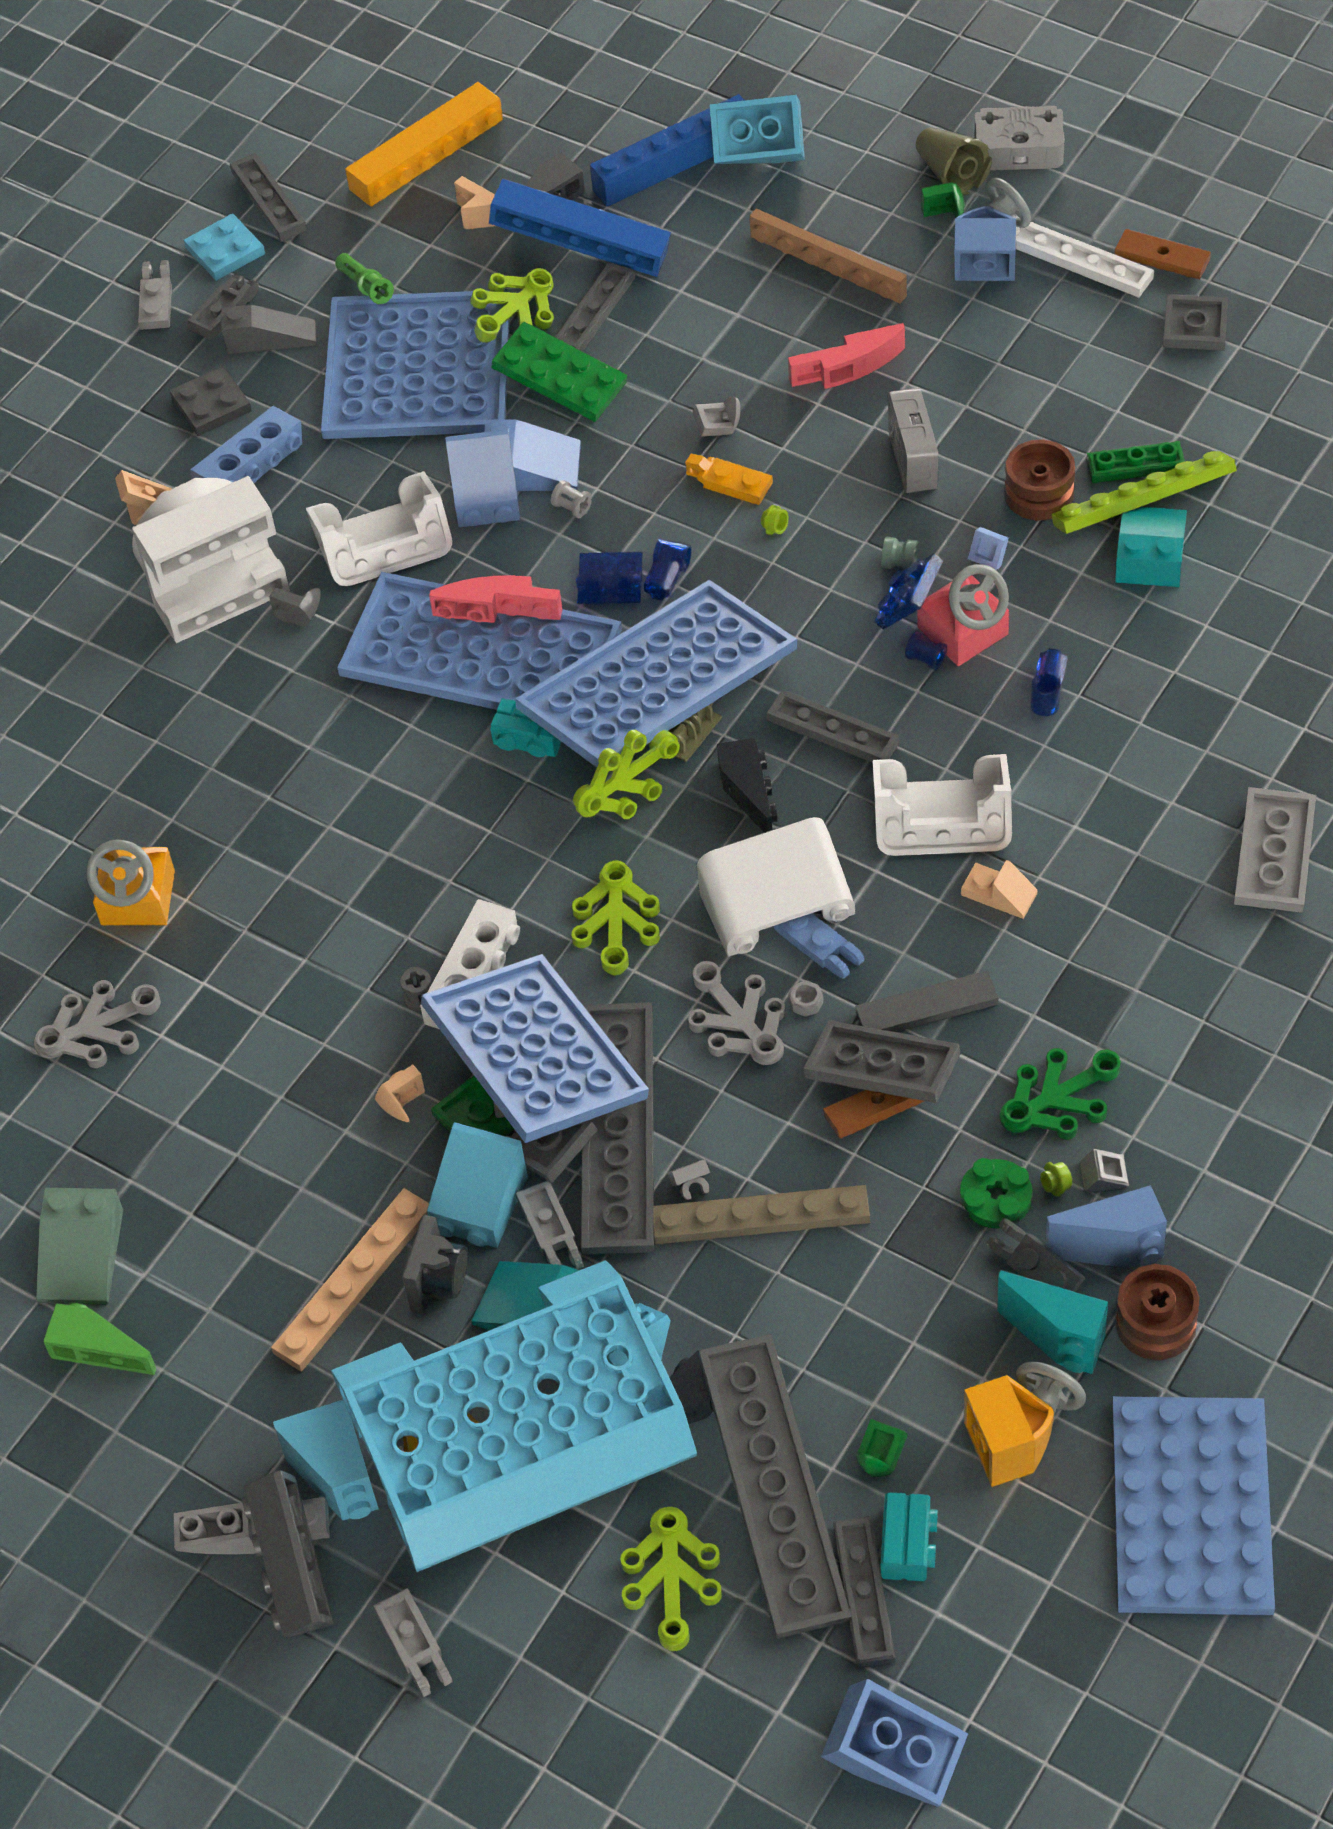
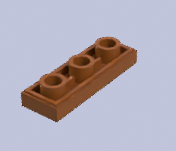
M1125 229L1115 248V255L1132 262L1199 280L1211 256L1210 251Z
M864 1090L823 1108L825 1119L839 1139L906 1109L917 1106L924 1101Z

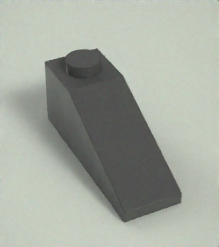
M562 152L539 165L526 184L527 187L568 200H573L585 192L583 170Z
M255 305L222 308V333L227 354L317 346L316 321L314 319Z

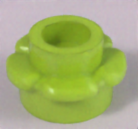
M771 505L762 513L761 525L766 529L767 535L772 536L773 533L782 534L788 526V512L781 509L780 506Z
M1047 1162L1044 1165L1045 1171L1040 1175L1041 1184L1047 1192H1051L1057 1197L1061 1196V1194L1072 1187L1071 1173L1063 1162L1056 1164Z

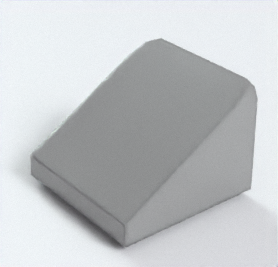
M1093 1149L1081 1159L1080 1168L1085 1191L1124 1189L1129 1186L1124 1155Z

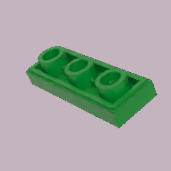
M1180 441L1087 453V464L1092 483L1146 477L1154 472H1166L1175 469L1177 464L1185 462Z

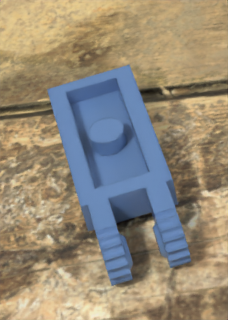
M813 913L774 926L777 933L822 968L826 967L842 979L848 976L850 971L848 966L837 957L839 954L857 966L865 959L863 953L854 944L847 941Z

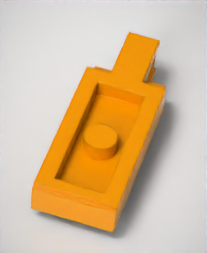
M690 454L685 462L686 474L696 477L699 482L703 483V488L756 505L761 504L773 483L772 475L719 458L708 457L706 459L701 455Z

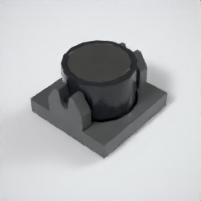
M427 1215L421 1218L402 1275L410 1310L412 1313L422 1315L425 1313L429 1298L445 1300L458 1297L465 1280L468 1263V1249L466 1245L451 1243L444 1237H441L436 1217Z

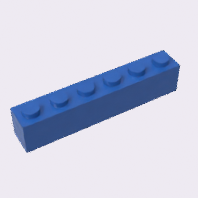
M738 94L721 103L745 100ZM710 108L591 163L592 190L608 207L714 157Z
M501 180L491 202L489 224L655 277L658 276L668 252L671 236L669 231L509 180Z

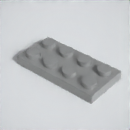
M1248 787L1234 905L1303 913L1316 795Z

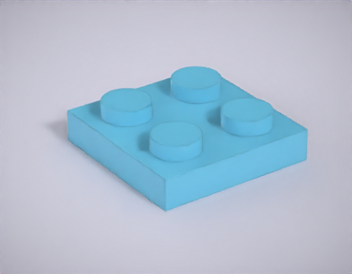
M233 213L184 239L185 248L216 281L265 254L263 244Z

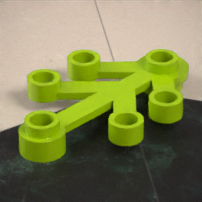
M541 268L533 269L526 277L504 276L500 273L492 274L488 282V289L490 291L481 288L475 289L471 295L470 303L477 309L486 308L488 303L506 305L493 316L481 315L477 319L474 327L476 338L484 343L493 341L498 335L500 326L516 312L519 325L523 321L532 325L528 302L534 296L538 309L534 323L540 329L550 328L554 315L550 311L547 295L552 292L554 287L552 275L547 270ZM506 287L523 289L519 293L504 292Z
M634 729L626 734L621 754L611 748L604 749L599 755V764L590 785L581 786L574 794L573 804L577 812L583 817H592L600 810L615 812L623 819L628 820L635 815L637 804L628 797H622L619 800L609 798L608 796L613 792L620 790L638 793L649 801L658 799L662 793L661 784L652 778L646 780L633 778L660 758L671 759L675 757L680 749L677 737L667 730L660 731L650 742V750L632 763L634 754L642 751L647 743L646 736L638 730ZM613 771L611 778L605 782L608 772Z
M615 860L605 864L600 871V883L583 897L576 898L572 902L573 916L578 920L587 921L582 925L574 927L571 932L574 946L586 948L592 943V935L609 921L608 946L601 952V963L604 971L614 976L622 974L629 965L628 952L622 946L623 921L639 933L642 944L653 946L660 940L659 927L654 923L647 922L623 903V893L639 904L641 914L647 918H653L659 914V899L654 895L647 894L633 883L631 869L624 862ZM609 893V902L592 916V906ZM648 904L655 905L653 908L645 907ZM582 906L587 907V909L583 911L577 910L579 907ZM647 932L655 933L653 936L644 935ZM581 934L587 935V937L583 939L577 938V936ZM614 961L620 962L618 964H611Z
M664 1507L656 1511L650 1521L651 1533L636 1548H628L621 1554L622 1569L628 1574H637L643 1569L644 1561L661 1545L663 1557L637 1584L631 1583L623 1588L622 1600L626 1608L630 1610L640 1609L645 1603V1598L664 1579L665 1619L658 1627L659 1641L665 1649L679 1651L688 1644L690 1638L688 1625L685 1620L681 1619L679 1578L698 1593L701 1602L706 1605L717 1604L722 1598V1590L717 1580L705 1579L678 1556V1543L696 1556L699 1566L706 1570L714 1569L719 1565L720 1553L716 1545L711 1543L704 1544L688 1531L687 1517L680 1509ZM667 1520L676 1522L671 1528H666L662 1525ZM711 1552L715 1557L710 1561L702 1559V1555ZM630 1557L639 1559V1562L635 1565L626 1564V1560ZM707 1588L717 1590V1593L713 1596H706L703 1592ZM633 1592L640 1594V1598L636 1601L628 1600L627 1596ZM671 1626L680 1628V1631L675 1635H670L666 1632Z

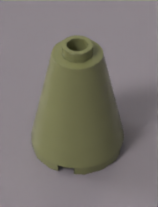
M933 127L924 129L918 135L916 150L941 184L955 183L960 187L962 194L967 195L969 194L968 190L974 186L979 188L989 175L992 157L989 156L988 145L980 139Z

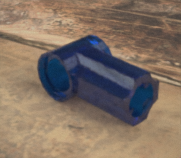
M662 538L658 539L653 553V564L643 584L644 592L656 600L663 601L664 598H669L680 573H685L689 567L692 555L691 545Z
M1049 648L1045 652H1040L1036 674L1032 680L1030 707L1034 713L1040 716L1054 715L1060 707V695L1068 656L1061 653L1058 649Z

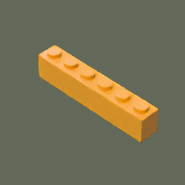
M475 83L345 168L349 190L372 207L502 121L503 115L500 98L481 83Z

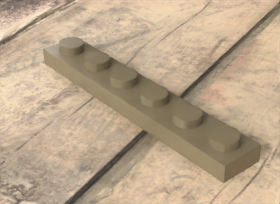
M866 1185L654 1206L655 1244L870 1223Z

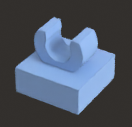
M979 527L975 530L968 559L990 566L995 570L999 569L1002 565L1009 538Z

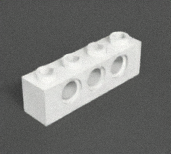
M478 899L428 992L502 968L505 964L506 952L510 944L514 945L520 934V926L517 925L515 911ZM420 1005L424 1024L439 1029L422 1005Z

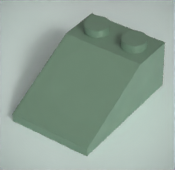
M45 1188L39 1225L36 1292L38 1303L108 1304L123 1215V1208L116 1189Z

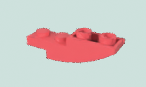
M901 323L844 336V345L788 357L791 386L795 387L822 381L824 389H828L872 373L894 359L905 349L904 324Z
M507 575L472 578L444 585L431 590L429 594L433 616L445 619L455 618L472 620L474 622L495 623L497 614L500 613L509 616L518 615L560 620L563 611L560 590L533 587L530 576Z

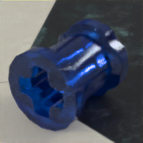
M915 632L905 648V658L920 660L928 664V667L934 671L941 666L947 653V644L942 642L934 643L925 639L920 632Z

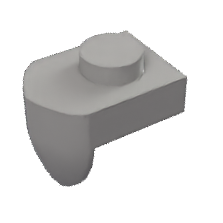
M729 397L724 403L696 404L692 413L701 436L733 434L740 419L739 399Z

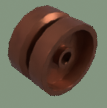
M1041 439L1019 444L1009 453L1005 466L1006 503L1014 513L1022 518L1035 521L1052 519L1051 514L1061 511L1063 506L1072 503L1074 499L1075 461L1067 448L1057 442Z
M1160 1264L1139 1267L1126 1276L1119 1287L1115 1327L1120 1341L1130 1352L1144 1359L1165 1360L1178 1356L1190 1346L1196 1334L1200 1299L1193 1281L1184 1272L1172 1266Z

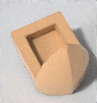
M411 1065L404 1071L401 1070L394 1073L378 1089L375 1096L376 1102L392 1117L409 1122L410 1119L403 1106L425 1092L421 1073L414 1065Z

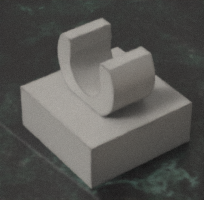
M705 1159L667 1173L672 1186L682 1184L680 1192L685 1200L692 1199L689 1192V1186L692 1183L699 1184L703 1194L709 1192L708 1182L700 1177L710 1173Z

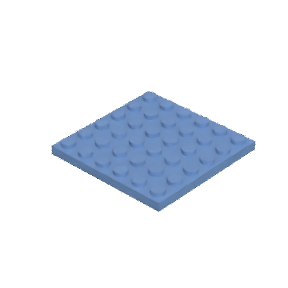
M473 291L393 294L392 298L384 304L374 303L369 296L332 297L321 424L322 438L482 433L485 431L486 420H506L507 376L492 369L491 366L492 359L509 340L510 318L500 326L496 339L491 342L484 343L479 341L474 333L475 324L481 315L493 316L506 304L488 303L484 309L474 308L470 303Z

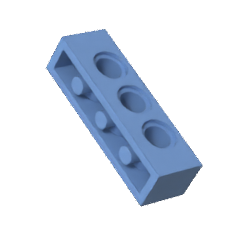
M272 406L191 468V479L220 478L235 482L249 476L252 482L255 483L262 475L277 466L280 461L302 445L301 421Z

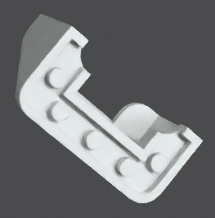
M424 471L410 475L402 480L398 488L401 503L342 521L338 509L329 503L306 508L311 527L328 569L336 583L342 586H352L377 578L381 572L393 573L440 558L450 551L452 537L442 499Z
M1006 754L987 755L978 759L974 764L973 779L907 782L906 770L902 763L891 759L873 760L876 839L878 848L883 853L898 856L991 852L1002 850L1011 842V786Z
M820 818L805 819L712 850L704 854L697 863L700 896L728 957L751 951L759 940L760 930L820 910L824 919L835 922L843 921L855 914V904L824 821Z

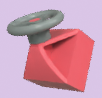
M974 564L964 568L955 576L952 582L917 603L918 628L957 666L962 665L1008 635L1009 610L1007 607L1009 593L1005 580L998 571L987 565ZM983 574L984 576L981 582H979L972 575ZM993 582L997 586L999 600L989 592Z

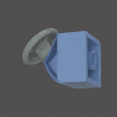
M992 178L987 183V193L991 200L989 205L970 210L955 218V281H1015L1016 227L1026 228L1029 226L1031 214L1026 202L1017 190L1000 178ZM996 187L998 188L1001 194L1000 196H998L996 192Z

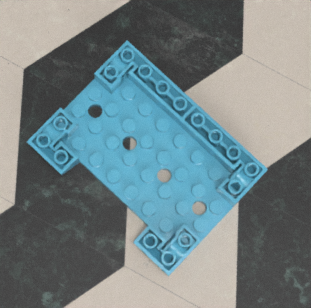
M606 1260L538 1287L546 1308L415 1361L400 1342L331 1370L359 1438H363L386 1491L388 1506L416 1572L697 1456L682 1403L622 1277ZM613 1351H622L627 1355L628 1361L622 1366H614L608 1362L607 1356ZM544 1379H553L558 1383L559 1389L555 1393L547 1395L541 1393L537 1386ZM475 1407H482L489 1413L488 1419L482 1423L472 1422L467 1415ZM404 1436H413L418 1440L419 1444L415 1450L403 1452L397 1447V1442Z

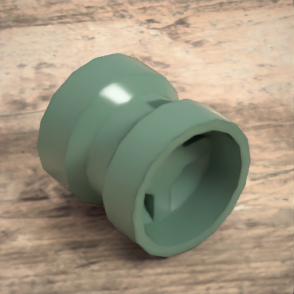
M886 536L882 549L881 567L892 569L896 566L901 567L904 571L914 572L918 556V540L908 539L905 542H899L895 537Z

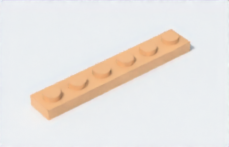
M403 1188L271 1347L273 1354L302 1372L417 1233L421 1218L424 1215L428 1216L427 1209L429 1203Z

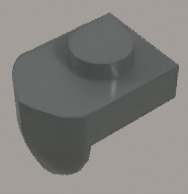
M275 587L269 596L274 617L286 623L291 622L302 627L307 626L317 612L321 593L319 588H313L302 597Z

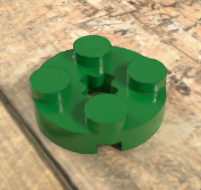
M978 1159L974 1162L973 1167L965 1173L961 1181V1204L969 1212V1217L975 1223L984 1227L1001 1228L999 1224L1004 1218L1011 1222L1019 1218L1020 1221L1026 1216L1032 1203V1185L1029 1180V1173L1025 1168L1007 1160ZM1000 1188L1006 1195H999L997 1199H992L991 1193L988 1190Z

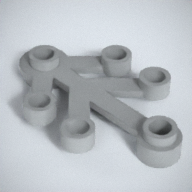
M711 961L698 963L693 969L694 985L703 992H709L729 1016L711 1014L702 1009H695L688 1015L690 1030L695 1033H702L708 1028L743 1032L748 1038H727L723 1033H713L708 1038V1050L713 1056L720 1057L730 1051L750 1054L755 1062L762 1065H770L779 1061L784 1053L783 1041L777 1036L779 1021L785 1017L786 1013L783 1000L770 998L766 1001L764 1005L766 1021L764 1029L761 1031L754 1022L759 998L766 991L764 978L760 975H750L746 978V995L742 1009L720 983L721 974L718 965ZM705 978L712 979L710 981H702ZM753 984L760 985L757 989L750 988ZM773 1007L780 1008L778 1012L770 1011ZM699 1018L704 1020L702 1023L698 1024L693 1022L695 1019ZM716 1042H722L724 1044L721 1047L713 1046V1044ZM764 1048L772 1049L771 1051L767 1052L761 1051Z
M107 980L98 981L93 986V995L78 1024L67 1028L71 1018L80 1015L83 1011L81 998L77 994H68L62 998V1007L53 1024L38 1030L34 1039L35 1050L44 1058H55L64 1053L86 1059L87 1064L92 1068L104 1066L107 1062V1055L101 1045L87 1046L74 1042V1040L84 1036L117 1045L123 1054H133L139 1048L136 1034L132 1031L121 1032L106 1027L137 1013L143 1015L154 1014L161 1004L158 990L149 984L140 985L132 992V1001L99 1014L103 1005L114 999L115 991L111 982ZM102 990H109L105 994H99V992ZM71 1003H77V1005L72 1008L67 1007ZM127 1040L133 1041L129 1045H123V1043ZM94 1054H101L100 1057L91 1059Z

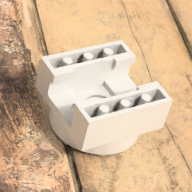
M249 476L235 482L220 478H193L189 482L181 484L170 491L162 492L142 515L137 526L132 528L134 533L132 541L133 553L145 572L155 610L176 643L270 601L269 596L275 587L290 592L284 566L270 549L267 538L276 535L271 509Z

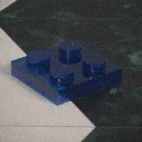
M933 553L923 560L917 559L906 570L897 571L889 581L891 587L888 593L878 604L879 612L874 623L884 630L921 609L943 560Z

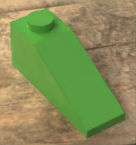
M56 1303L43 1341L50 1358L155 1375L156 1366L150 1352L95 1311L79 1303H70L69 1305Z

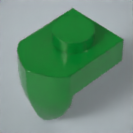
M947 183L921 188V210L924 217L953 212L955 218L964 213V197L957 184Z
M870 1419L860 1448L856 1452L857 1462L871 1477L890 1475L895 1470L908 1434L898 1428Z

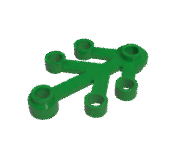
M1051 1049L1046 1056L1047 1071L1041 1095L1028 1101L1030 1089L1038 1082V1070L1030 1064L1020 1066L1017 1070L1018 1085L1015 1097L1005 1103L1000 1110L1002 1126L1014 1133L1025 1132L1031 1127L1056 1131L1060 1138L1069 1140L1076 1136L1078 1122L1073 1116L1063 1115L1059 1118L1040 1112L1047 1108L1085 1114L1086 1118L1092 1123L1103 1122L1107 1117V1104L1103 1100H1085L1069 1096L1098 1080L1107 1082L1115 1079L1120 1073L1121 1060L1119 1055L1112 1050H1100L1093 1056L1092 1067L1058 1085L1061 1072L1067 1067L1068 1056L1063 1049ZM1060 1058L1063 1061L1060 1063H1054L1051 1061V1059ZM1109 1067L1112 1070H1102L1100 1068ZM1031 1074L1033 1077L1031 1079H1025L1022 1077V1075ZM1094 1108L1101 1109L1102 1112L1099 1114L1092 1113L1091 1110ZM1015 1115H1020L1023 1118L1013 1119L1012 1117ZM1067 1124L1073 1128L1071 1130H1064L1061 1126Z

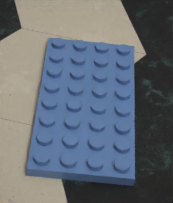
M381 572L337 669L339 676L497 710L502 698L516 701L515 698L620 635L622 624L621 621L564 609L560 620L518 615L509 616L500 613L497 614L495 623L474 622L472 620L455 618L445 619L433 616L429 598L430 591L444 586L443 584Z
M708 580L515 698L516 709L597 767L599 755L604 749L611 748L621 754L624 747V738L629 731L638 730L646 736V744L650 743L660 731L672 729L797 649V639Z

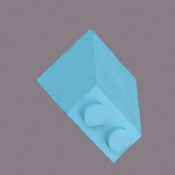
M454 1122L427 1209L428 1216L436 1217L440 1235L464 1238L480 1247L488 1245L498 1248L518 1201L516 1193L523 1190L528 1178L521 1141Z
M343 1400L273 1422L286 1462L320 1497L326 1498L328 1506L342 1520L349 1518L360 1519L369 1515L371 1511L379 1509L352 1419Z

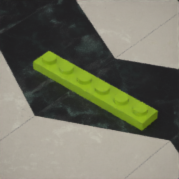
M1221 451L1208 452L1203 455L1202 459L1193 462H1181L1175 466V469L1166 472L1151 473L1145 480L1137 483H1124L1118 487V490L1110 493L1094 494L1090 497V500L1083 503L1067 504L1061 508V511L1051 514L1053 525L1065 534L1074 532L1237 471L1235 459Z

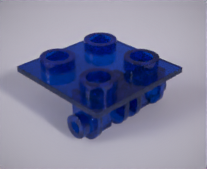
M643 552L580 553L579 575H576V586L578 588L577 604L641 603Z

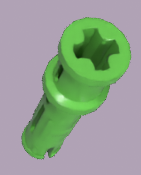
M342 253L336 258V268L356 282L358 290L362 294L369 296L374 303L384 304L392 298L394 293L393 284L387 278L382 277L377 270L365 268L347 253ZM383 289L385 291V294H383L379 290Z

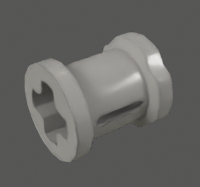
M562 480L555 486L550 501L554 507H563L571 511L574 517L582 518L590 508L592 495L587 491L580 492L572 488L569 482Z

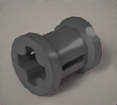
M411 967L401 976L400 985L405 992L404 1002L406 1006L413 1011H421V1002H419L418 995L421 994L422 997V994L428 992L431 985V977L427 970L420 967ZM413 976L416 977V982H417V983H415V984L413 983V979H412Z

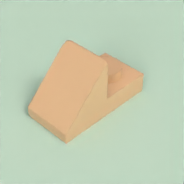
M461 176L454 182L457 204L462 207L463 228L475 229L495 226L489 224L491 202L495 194Z
M123 470L115 478L121 501L127 503L130 519L134 525L138 524L142 515L162 492L172 489Z
M1008 860L1005 861L1000 872L975 863L961 887V896L1024 919L1037 895V889Z

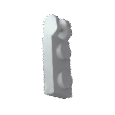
M161 260V278L152 279L153 270L150 261L143 262L142 264L143 279L140 280L138 316L140 330L170 327L172 284L168 260Z
M547 1180L517 1192L518 1203L542 1256H546L548 1264L561 1265L554 1251L566 1247L569 1259L575 1269L584 1267L581 1255L575 1244V1235L551 1183Z
M408 1588L373 1605L407 1673H411L422 1697L431 1694L426 1677L423 1676L419 1668L431 1661L440 1682H443L444 1686L453 1682L441 1658V1650Z

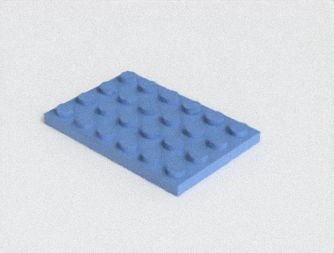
M543 954L422 994V1007L525 1143L648 1098L649 1088Z
M1113 1396L1118 1613L1274 1615L1275 1598L1264 1398Z

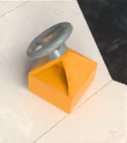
M111 840L101 844L93 851L87 863L86 875L88 884L94 893L93 904L101 925H167L175 873L168 847H140L126 840Z
M1026 1362L1021 1364L1016 1370L1017 1382L1006 1375L964 1389V1424L991 1487L1034 1473L1046 1450L1056 1410H1077L1085 1404V1391L1072 1376L1045 1363ZM1032 1373L1042 1374V1375H1045V1376H1048V1377H1051V1378H1047V1377L1042 1378V1377L1037 1376V1375L1032 1374ZM1067 1387L1074 1394L1075 1398L1067 1399L1061 1391L1062 1388Z

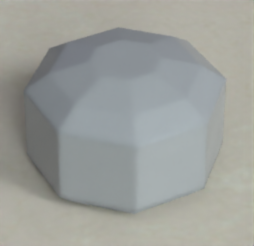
M807 980L794 984L788 994L793 1012L804 1017L818 1013L823 1005V994L819 985Z

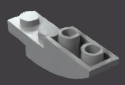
M319 1497L302 1500L312 1540L329 1538V1512L326 1498ZM243 1503L174 1513V1548L176 1551L201 1554H256L252 1543V1534L256 1533L253 1519L248 1520L246 1517Z

